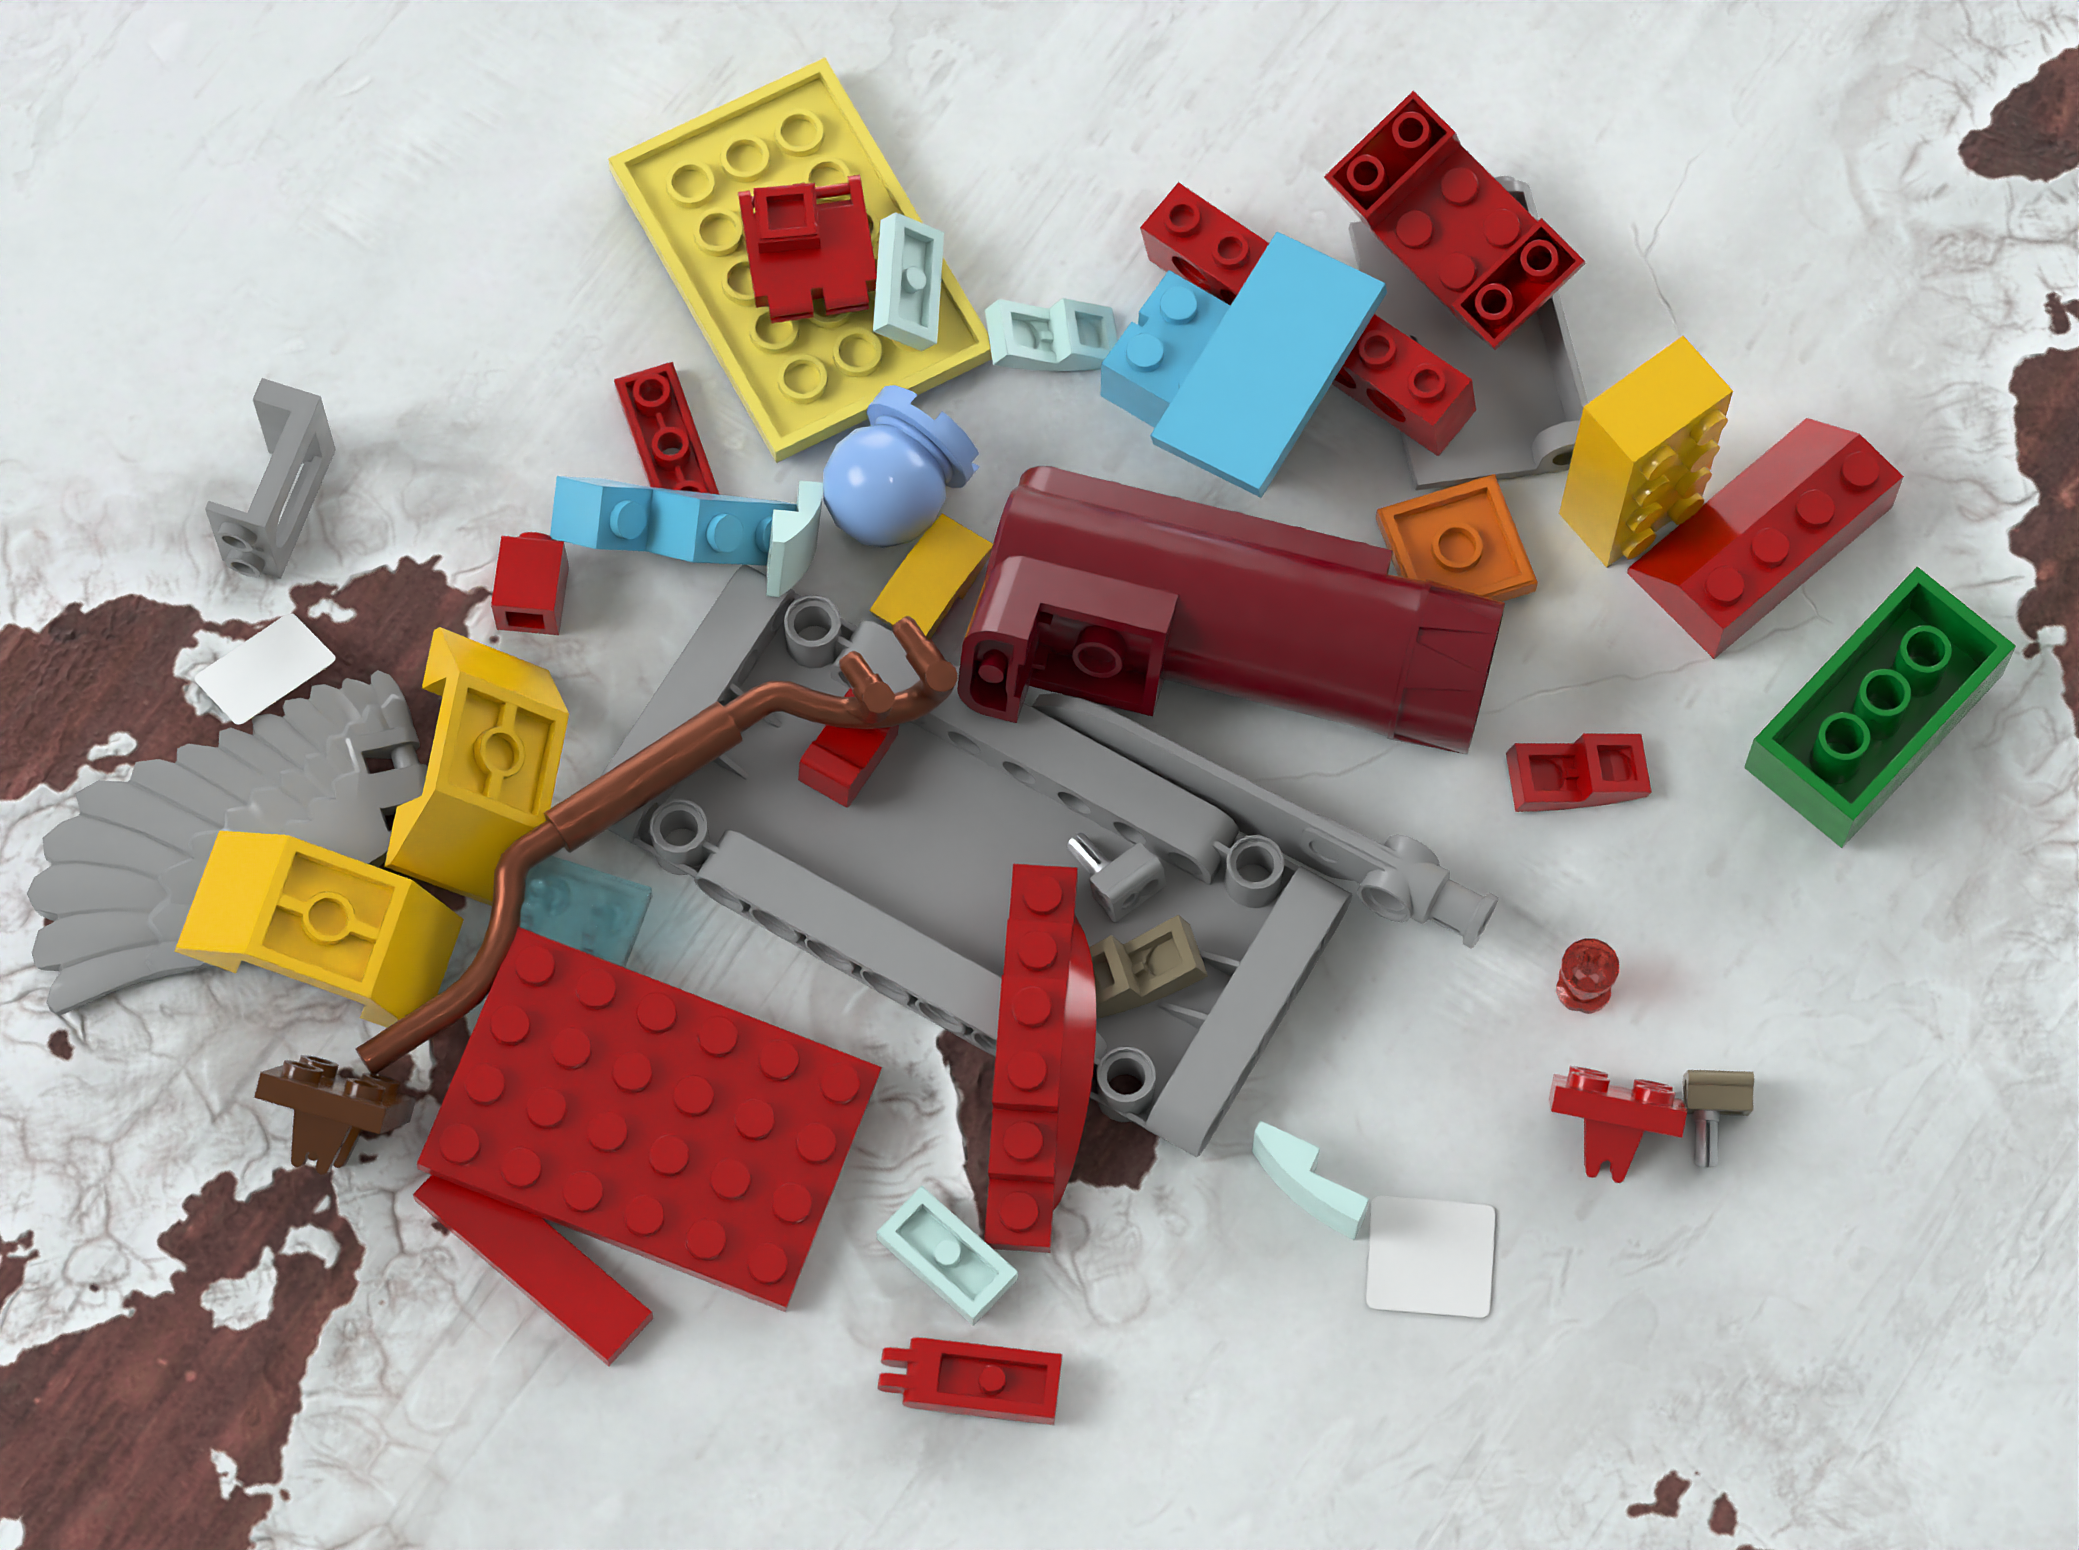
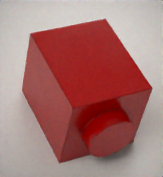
M525 532L518 537L501 536L491 601L497 630L559 635L569 570L564 541H555L551 536L539 532Z

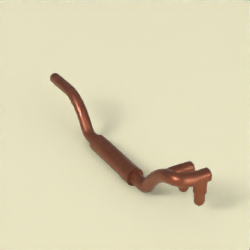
M906 616L896 622L892 629L893 634L907 653L906 659L920 678L910 688L894 693L890 686L883 682L878 673H873L863 656L854 650L839 660L841 671L853 687L852 693L855 695L854 697L835 696L815 691L791 681H767L752 687L725 706H722L718 701L714 702L699 714L544 812L545 822L514 841L501 854L494 871L493 902L489 924L483 943L471 965L456 982L442 993L357 1047L355 1050L366 1068L374 1076L463 1018L489 994L501 963L506 958L515 937L517 928L521 926L525 903L526 877L533 867L562 848L571 853L741 743L743 738L740 733L771 713L785 712L811 722L839 728L875 729L892 727L923 717L944 702L952 693L958 680L956 668L945 660L933 640L927 639L916 621Z

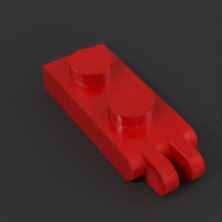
M922 1337L911 1338L909 1349L885 1347L882 1349L881 1363L883 1365L905 1368L907 1370L906 1375L895 1373L879 1374L877 1389L888 1393L903 1394L902 1405L905 1407L1039 1424H1055L1062 1354Z

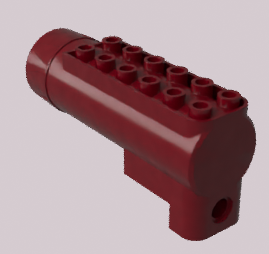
M1036 466L1022 474L1018 487L1011 491L1005 504L993 542L984 584L962 644L957 691L962 702L971 710L985 716L1013 723L1018 722L1029 686L1153 717L1164 680H1169L1354 726L1387 736V739L1468 755L1494 655L1505 603L1430 580L1421 581L1389 575L1393 550L1258 518L1237 511L1213 507L1180 497L1123 485L1114 481L1074 473L1053 466Z

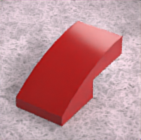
M1583 733L1574 743H1515L1506 752L1515 812L1552 811L1601 806L1645 798L1652 793L1642 734Z

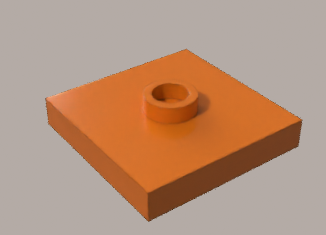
M1495 474L1377 509L1376 521L1387 549L1393 550L1391 560L1399 577L1421 581L1430 580L1500 602L1536 592L1537 579Z

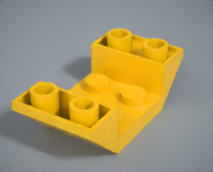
M439 627L433 632L422 689L442 696L422 796L397 806L384 867L492 906L494 871L501 854L514 841L546 821L544 812L551 808L569 712L549 670Z
M219 831L174 952L233 973H237L241 961L248 962L362 1003L364 1007L360 1015L361 1019L388 1028L438 995L464 919L411 879L290 835Z

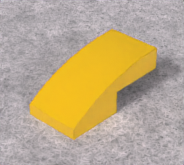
M942 513L900 564L869 611L873 616L891 627L902 618L909 616L916 621L927 639H931L957 597L963 600L990 558L993 544Z

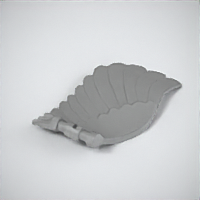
M377 670L371 675L370 685L349 678L342 682L341 689L326 684L312 686L309 699L296 698L285 700L283 705L285 715L283 717L273 714L254 716L252 718V735L234 728H228L220 731L218 747L186 744L177 748V761L175 763L161 759L139 761L135 763L128 782L98 780L75 793L80 814L61 822L43 837L44 856L51 863V866L34 877L27 892L34 910L40 916L54 921L38 930L32 950L35 967L40 970L60 972L50 988L46 1001L50 1011L61 1016L131 985L213 966L174 951L219 831L290 835L375 867L385 863L392 832L389 829L385 815H395L397 806L422 796L428 769L427 765L420 764L416 750L420 747V742L413 725L411 712L400 687L389 674ZM365 758L392 759L395 769L370 774Z

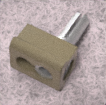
M1687 1070L1683 1075V1103L1687 1114H1694L1695 1165L1705 1167L1706 1123L1707 1167L1711 1168L1718 1164V1123L1720 1122V1115L1749 1116L1753 1111V1072Z

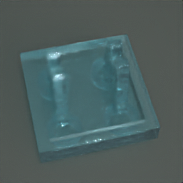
M550 856L528 872L525 902L521 908L520 927L625 968L652 900V889L633 881Z

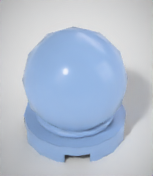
M896 385L884 386L870 403L866 413L872 426L857 428L836 445L823 470V501L835 525L863 545L880 548L912 542L928 530L946 499V486L951 488L964 487L979 468L978 465L972 463L979 455L978 450L967 434L943 411L933 420L922 410L911 405V402L918 394Z

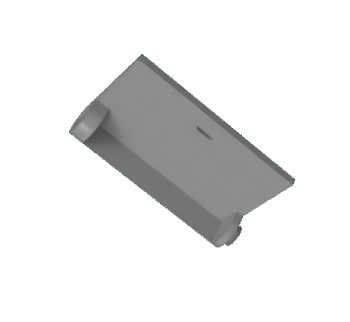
M1511 176L1495 177L1539 221L1530 186L1525 182L1516 181ZM1362 221L1351 222L1348 230L1359 271L1386 283L1387 294L1375 314L1471 378L1473 383L1476 412L1439 456L1400 431L1415 491L1459 485L1495 474L1498 480L1569 470L1583 407L1588 404L1558 291L1501 346L1494 350L1463 325L1372 234Z

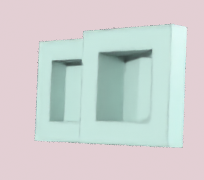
M1062 298L1048 309L998 299L985 309L993 365L1041 371L1101 369V363L1118 341L1111 307Z
M799 480L797 511L773 509L767 561L766 596L780 597L800 581L813 561L817 548L822 507V482Z
M1260 1121L1255 1130L1252 1152L1262 1168L1283 1192L1310 1215L1333 1230L1355 1240L1365 1219L1369 1198L1314 1173L1318 1163L1319 1147Z

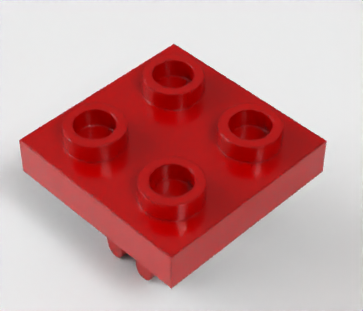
M1577 1066L1569 1067L1568 1076L1554 1074L1549 1095L1550 1110L1555 1113L1584 1118V1166L1586 1174L1590 1178L1598 1175L1602 1162L1609 1161L1613 1181L1616 1183L1623 1182L1644 1131L1680 1138L1683 1136L1687 1110L1683 1100L1675 1098V1092H1672L1673 1087L1670 1085L1634 1079L1632 1089L1609 1085L1608 1073Z

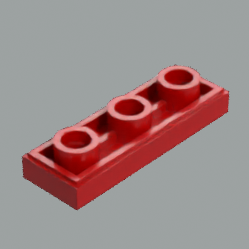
M673 361L614 379L615 390L649 487L720 495ZM669 448H676L680 450L678 453L673 455H667L663 453L665 450Z

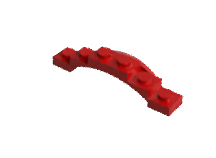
M1013 863L1004 971L1001 978L992 1096L993 1114L988 1167L989 1185L984 1242L992 1249L1051 1253L1053 1213L1061 1202L1067 1187L1084 1128L1095 1061L1096 992L1089 945L1075 915L1078 867Z

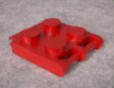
M860 174L847 176V183L815 187L816 199L850 195L849 200L817 204L821 248L759 253L756 215L753 211V208H755L754 196H751L750 190L738 192L756 308L768 306L771 324L814 318L812 300L824 299L826 316L869 310L868 292L876 291L877 271Z

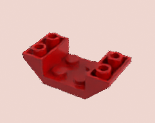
M1414 90L1324 176L1325 180L1372 234L1463 325L1494 350L1501 346L1586 264L1585 260L1542 218L1537 221L1461 145L1456 132Z

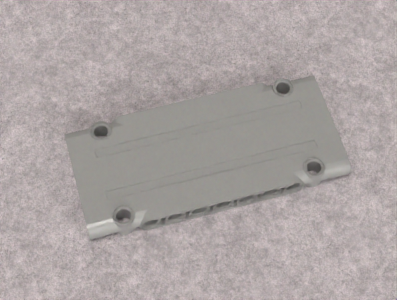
M742 565L731 577L601 776L699 714L714 702L718 701L722 706H725L752 687L770 680L791 681L815 691L844 697L848 689L853 687L841 671L839 660L854 650L863 656L873 673H878L883 682L888 684L894 693L910 688L920 678L906 659L907 653L893 634V631L867 620L861 621L857 627L842 619L836 605L828 598L819 595H805L802 597L790 589L780 597L766 596L767 575L748 565ZM809 626H819L829 632L824 638L815 641L803 639L798 635ZM953 665V666L956 668L957 673H958V677H959V669H960V668L957 667V666H955V665ZM958 680L949 697L929 714L916 720L899 724L896 739L848 808L798 781L800 759L826 725L811 722L785 712H774L740 733L743 738L741 743L607 829L654 855L658 864L667 872L694 877V882L701 891L721 905L996 1057L1001 978L1004 971L1013 863L1078 867L1075 915L1085 933L1089 947L1110 935L1114 936L1122 944H1125L1174 916L1180 915L1191 926L1208 977L1146 1005L1096 1019V1049L1090 1098L1098 1103L1101 1111L1110 1119L1119 1122H1134L1196 1158L1200 1156L1211 1140L1338 928L1352 899V893L1302 866L1299 867L1284 859L1279 846L1270 838L1261 835L1244 837L1238 834V825L1217 807L1025 703L1017 723L985 716L971 710L962 702L958 695ZM677 829H688L696 834V837L684 846H674L665 841L666 836ZM1083 833L1111 861H1114L1134 845L1141 842L1154 857L1160 860L1164 867L1167 886L1118 922H1113L1107 912L1092 897L1089 881L1091 874L1068 850V842L1072 837L1076 840V834ZM1256 864L1265 868L1270 876L1261 882H1251L1241 877L1238 871L1246 865ZM1128 1074L1141 1081L1143 1087L1131 1095H1122L1110 1088L1108 1083L1118 1075Z

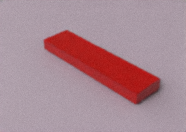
M430 1175L413 1193L415 1202L607 1366H610L653 1319L651 1310L541 1217L433 1175Z

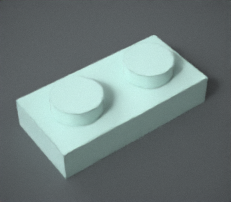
M897 212L880 220L873 332L920 351L937 344L944 232Z
M923 1186L876 1232L877 1240L973 1326L1018 1280V1271Z

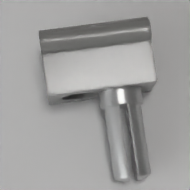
M1083 833L1076 834L1077 839L1075 840L1072 837L1068 842V850L1091 874L1089 881L1092 897L1107 912L1113 922H1118L1167 886L1164 867L1160 860L1154 857L1141 842L1134 845L1114 861L1108 860Z

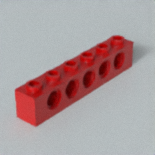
M1179 182L1140 227L1147 256L1151 262L1166 272L1168 270L1174 272L1230 306L1269 245L1266 240ZM1376 314L1371 318L1332 382V385L1437 456L1443 452L1476 412L1471 378Z

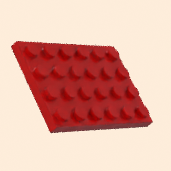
M517 927L515 937L506 958L501 963L417 1161V1169L786 1312L881 1074L882 1067L524 928Z

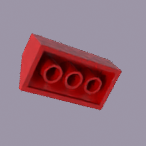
M1806 418L1702 505L1693 516L1677 526L1628 568L1627 574L1715 659L1893 507L1904 476L1859 433Z

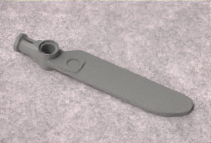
M1057 693L1039 694L1032 705L1034 709L1217 807L1234 820L1240 832L1248 836L1261 835L1270 838L1279 846L1283 854L1324 875L1361 884L1358 888L1360 900L1367 908L1380 917L1400 923L1406 922L1410 918L1421 924L1431 920L1462 936L1463 945L1472 949L1481 937L1496 907L1499 897L1492 893L1483 897L1450 880V871L1440 866L1436 855L1427 846L1413 838L1403 835H1392L1382 845L1325 816L1313 814L1136 722L1085 699Z

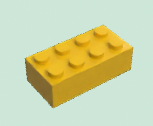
M1684 336L1678 338L1583 407L1559 514L1606 568L1622 556H1625L1628 560L1637 557L1654 542L1657 536L1655 532L1670 521H1673L1676 525L1682 524L1704 504L1705 500L1702 497L1706 484L1712 477L1710 470L1713 459L1720 449L1718 442L1722 429L1728 422L1726 414L1733 390Z

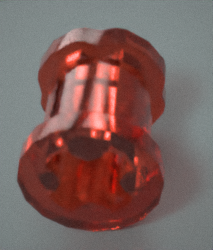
M1594 938L1578 940L1566 949L1561 960L1556 993L1560 1002L1567 1009L1591 1014L1600 1011L1609 1003L1611 989L1619 975V959L1616 952L1606 942ZM1577 970H1580L1587 977L1579 980L1576 977ZM1596 973L1599 976L1598 982L1595 983L1589 976Z

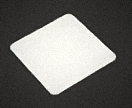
M286 614L195 676V682L234 724L240 725L330 666L336 657L294 614Z
M1392 1196L1375 1197L1371 1203L1365 1295L1367 1306L1376 1310L1473 1318L1486 1317L1490 1313L1496 1216L1494 1208L1488 1204Z

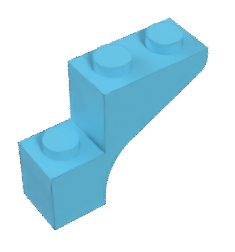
M557 476L550 536L554 540L593 549L646 551L694 563L767 566L773 509L797 511V504L775 500L662 489L602 478Z

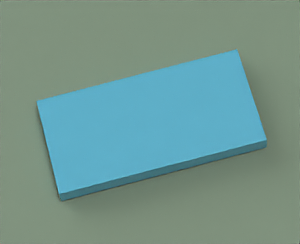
M1277 231L1151 433L1153 445L1262 498L1386 296V283Z

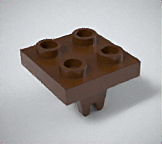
M301 1055L299 1062L284 1060L283 1065L260 1072L254 1095L256 1099L294 1109L291 1164L294 1167H301L306 1164L308 1158L311 1161L317 1160L316 1171L320 1175L329 1173L333 1166L341 1168L347 1164L363 1130L382 1134L409 1123L417 1097L399 1092L401 1083L395 1079L378 1074L372 1076L371 1073H363L361 1080L337 1074L339 1067L337 1063L310 1055Z

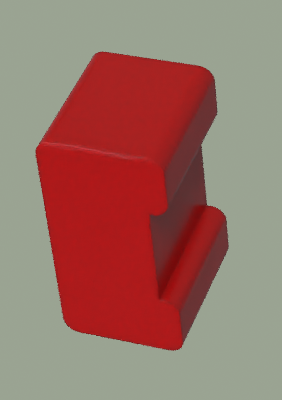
M850 687L844 697H854L855 695L852 693L853 688ZM826 725L817 739L809 745L799 762L798 781L848 808L896 739L899 725L875 729L839 728Z

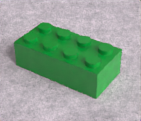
M1917 566L1754 738L1744 768L1833 842L1843 848L2003 676L2016 645Z

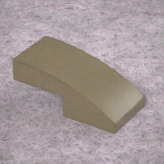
M1180 915L1174 916L1125 944H1122L1114 936L1110 935L1089 947L1095 979L1096 1019L1146 1005L1208 977L1191 926Z

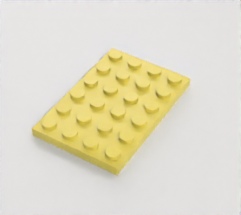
M822 58L608 158L610 172L776 463L869 419L866 413L867 409L884 386L896 385L919 395L992 360L988 332L944 258L942 259L937 344L923 351L873 332L876 291L868 292L869 310L826 316L824 299L812 300L814 318L771 324L768 306L756 308L738 192L750 190L751 196H754L753 188L793 185L803 182L805 184L815 183V187L847 183V176L860 174L876 271L880 220L897 212L923 223L826 58ZM850 195L816 200L817 204L849 200Z

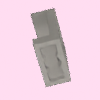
M262 378L252 400L268 452L272 454L269 464L247 513L208 501L205 510L222 561H225L229 568L248 577H259L263 573L281 579L336 449L321 396ZM301 464H304L299 474V477L296 481V484L293 488V491L290 495V498L287 502V505L284 509V512L281 516V519L279 521L283 506L294 483V480L297 476V473L300 469Z

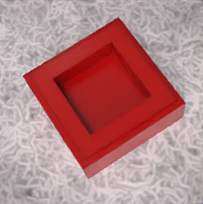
M815 183L753 188L759 253L821 248Z

